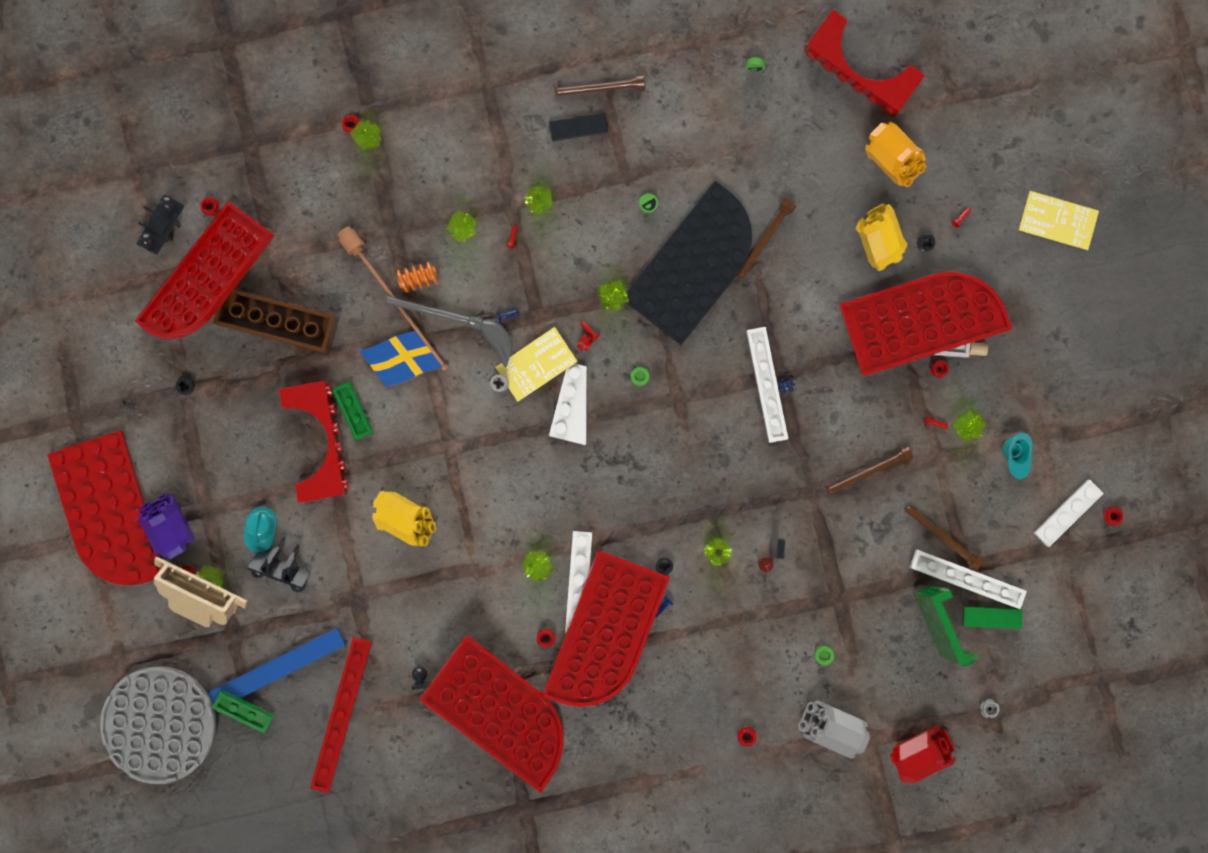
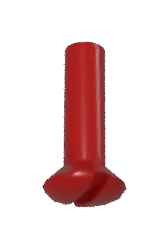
M967 208L956 220H951L952 225L955 228H960V223L971 213V210Z
M512 226L509 243L505 244L508 248H516L514 242L518 230L517 226Z
M585 321L580 323L583 329L592 337V342L600 337V334H596Z
M930 415L926 416L924 421L925 426L931 424L944 429L948 427L947 423L931 419Z

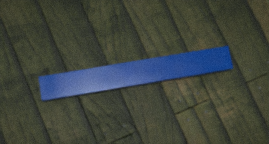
M336 628L208 692L212 704H214L221 689L241 698L346 646V643L339 628Z

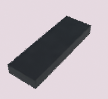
M605 112L549 122L552 142L608 133Z
M771 538L769 557L783 559L785 539Z

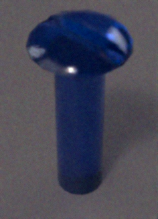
M519 310L496 313L498 322L505 318L520 315Z
M665 597V601L659 606L655 618H657L667 608L668 605H673V602L668 597Z

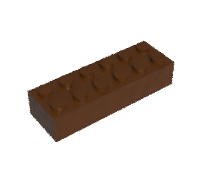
M234 289L217 310L213 324L329 355L339 318L335 315Z

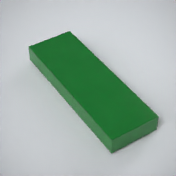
M348 381L333 388L332 391L355 441L373 434L374 432L351 382Z
M963 607L962 626L1022 629V610Z
M222 689L212 706V709L262 733L266 732L274 717V714Z

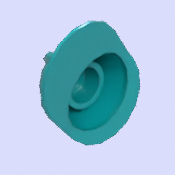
M1018 433L1014 437H1009L1002 447V455L1008 461L1009 471L1014 478H1025L1031 469L1032 440L1026 433Z
M257 507L248 514L246 519L244 542L246 547L255 553H263L269 550L274 541L276 516L269 508Z

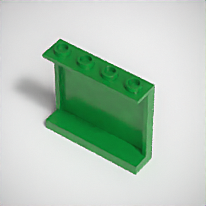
M929 586L914 592L913 594L941 658L960 666L963 665V667L975 663L974 660L979 658V656L961 649L942 605L943 601L953 597L950 589Z

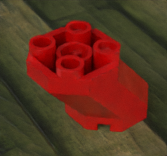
M939 725L899 742L893 747L890 759L895 764L899 772V778L903 783H916L942 769L951 767L955 763L956 758L955 756L952 757L951 752L955 751L954 745L947 731L939 730L941 728Z

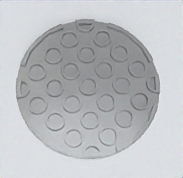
M153 666L131 673L115 685V688L106 698L101 712V738L103 745H105L110 755L109 758L118 769L123 770L129 777L143 783L166 784L182 779L203 763L213 746L216 734L215 710L212 709V701L206 690L196 679L179 669Z

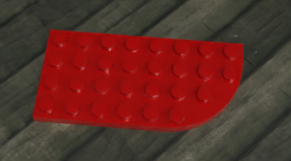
M228 201L135 322L151 335L165 340L179 339L197 331L211 320L212 316L222 306L275 235Z
M959 272L932 274L839 304L862 377L1012 330L1007 311L996 292L980 279Z
M120 430L47 454L74 546L84 565L96 576L114 584L138 585L154 581V578L162 568L155 565L157 555L143 527L138 522L139 514L142 512L140 508L145 502L123 431Z
M597 550L542 697L568 706L586 707L605 702L618 694L629 682L636 669L670 577Z
M465 635L419 698V701L536 791L542 793L557 770L563 752L564 737L560 717L552 703L547 698L542 697L541 692L470 636Z

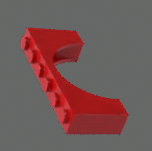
M833 9L808 42L804 52L811 60L821 63V66L826 71H832L836 74L840 81L850 84L855 92L864 94L869 102L878 104L886 114L895 117L925 75L912 65H909L901 74L887 80H870L856 74L846 63L841 50L842 32L848 20Z
M326 381L279 389L282 408L301 409L311 413L321 422L328 438V452L321 468L309 479L295 484L298 503L347 495L349 483L344 478L343 471H346L345 461L341 460L340 455L343 452L341 441H338L337 438L339 426L334 420L336 408L334 403H331L330 396H333L331 385H328Z

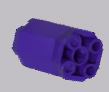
M163 493L157 500L151 503L147 502L141 506L140 510L142 512L139 514L138 522L143 527L157 557L161 559L165 557L166 560H170L187 549L185 545L188 541L190 544L194 541V532L189 527L174 496Z

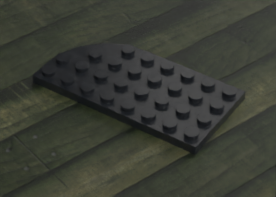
M715 181L621 298V300L680 346L735 279L748 259L752 244V229L749 217L740 201Z

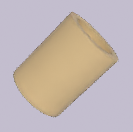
M970 343L969 355L987 356L988 343Z

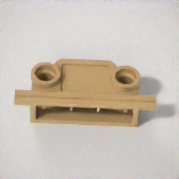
M159 557L155 558V565L162 569L154 578V584L159 594L168 599V606L173 612L204 627H209L213 621L225 625L238 609L237 605L244 609L247 607V600Z

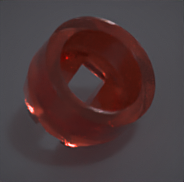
M773 558L757 560L760 570L763 572L772 570L774 565Z

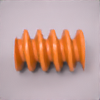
M429 262L426 263V269L419 264L418 271L414 266H412L411 272L404 268V274L397 270V279L401 291L404 289L406 292H409L410 286L415 291L417 290V284L421 289L424 288L425 283L428 287H431L432 280L436 285L439 284L435 265L432 267Z

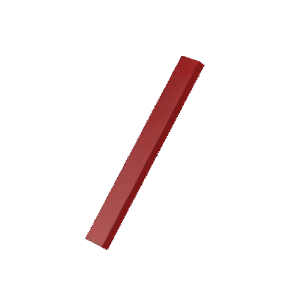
M353 637L311 782V789L329 793L331 790L372 641Z

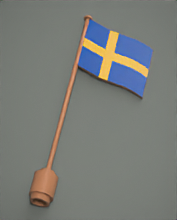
M350 227L341 230L337 234L339 237L338 241L349 255L354 254V256L359 255L390 297H394L362 254L365 244L355 230ZM398 307V309L415 331L395 336L374 347L359 350L385 386L403 383L424 372L439 368L447 370L448 365L443 363L402 307Z

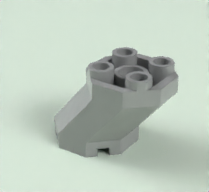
M819 700L814 703L809 702L806 705L798 725L802 736L851 759L856 757L854 756L855 754H861L865 751L870 739V734L866 731V727H868L866 721Z

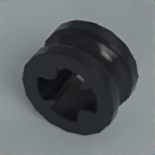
M924 234L917 240V247L922 252L932 250L936 244L935 238L930 234ZM923 238H924V240H926V239H929V240H930V241H929V245H930L929 248H928V246L923 247V244H924V242L922 241Z
M186 377L178 379L175 385L177 392L182 395H190L195 389L194 382ZM187 381V385L190 387L188 390L185 389V391H183V387H181V384H186Z
M666 557L660 558L656 562V569L660 574L667 575L673 570V562ZM664 560L667 561V564L670 563V568H667L665 572L662 571V568L659 569V564H662Z

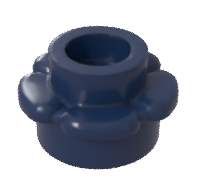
M786 378L777 382L778 390L782 391V393L791 392L796 385L793 383L792 378Z

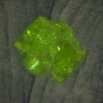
M369 120L359 122L355 129L349 132L363 152L376 148L382 140L379 135L381 130L376 123L371 124Z
M533 186L532 189H528V195H525V207H529L530 212H534L536 215L544 214L545 211H553L551 188Z
M457 210L444 231L449 233L454 240L464 243L468 238L472 239L476 232L474 227L477 221L473 220L471 215Z
M623 280L609 281L598 287L603 309L620 310L624 304L629 302Z
M970 408L954 421L952 427L961 438L968 442L971 439L977 440L984 434L982 430L987 424L973 408Z
M713 538V542L708 541V545L704 546V556L707 557V561H711V565L722 566L723 563H727L728 559H731L732 548L729 547V543H725V539ZM718 548L722 550L720 556L715 554V550Z
M542 551L529 552L521 563L524 573L529 578H532L534 582L544 581L556 569L550 562V557Z
M202 565L201 570L197 572L196 576L223 588L225 582L223 578L226 571L210 565Z

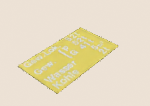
M1029 191L1019 231L1088 250L1099 211Z
M554 327L512 355L506 368L502 363L495 368L500 375L508 378V388L518 402L578 361Z

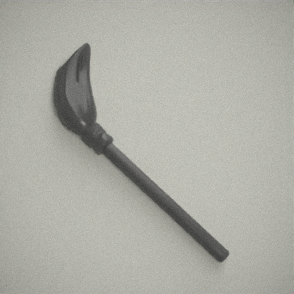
M390 296L386 297V304L468 324V327L481 330L482 335L497 352L503 366L507 367L512 350V341L506 329L500 323L490 319L484 320L472 315L468 317Z

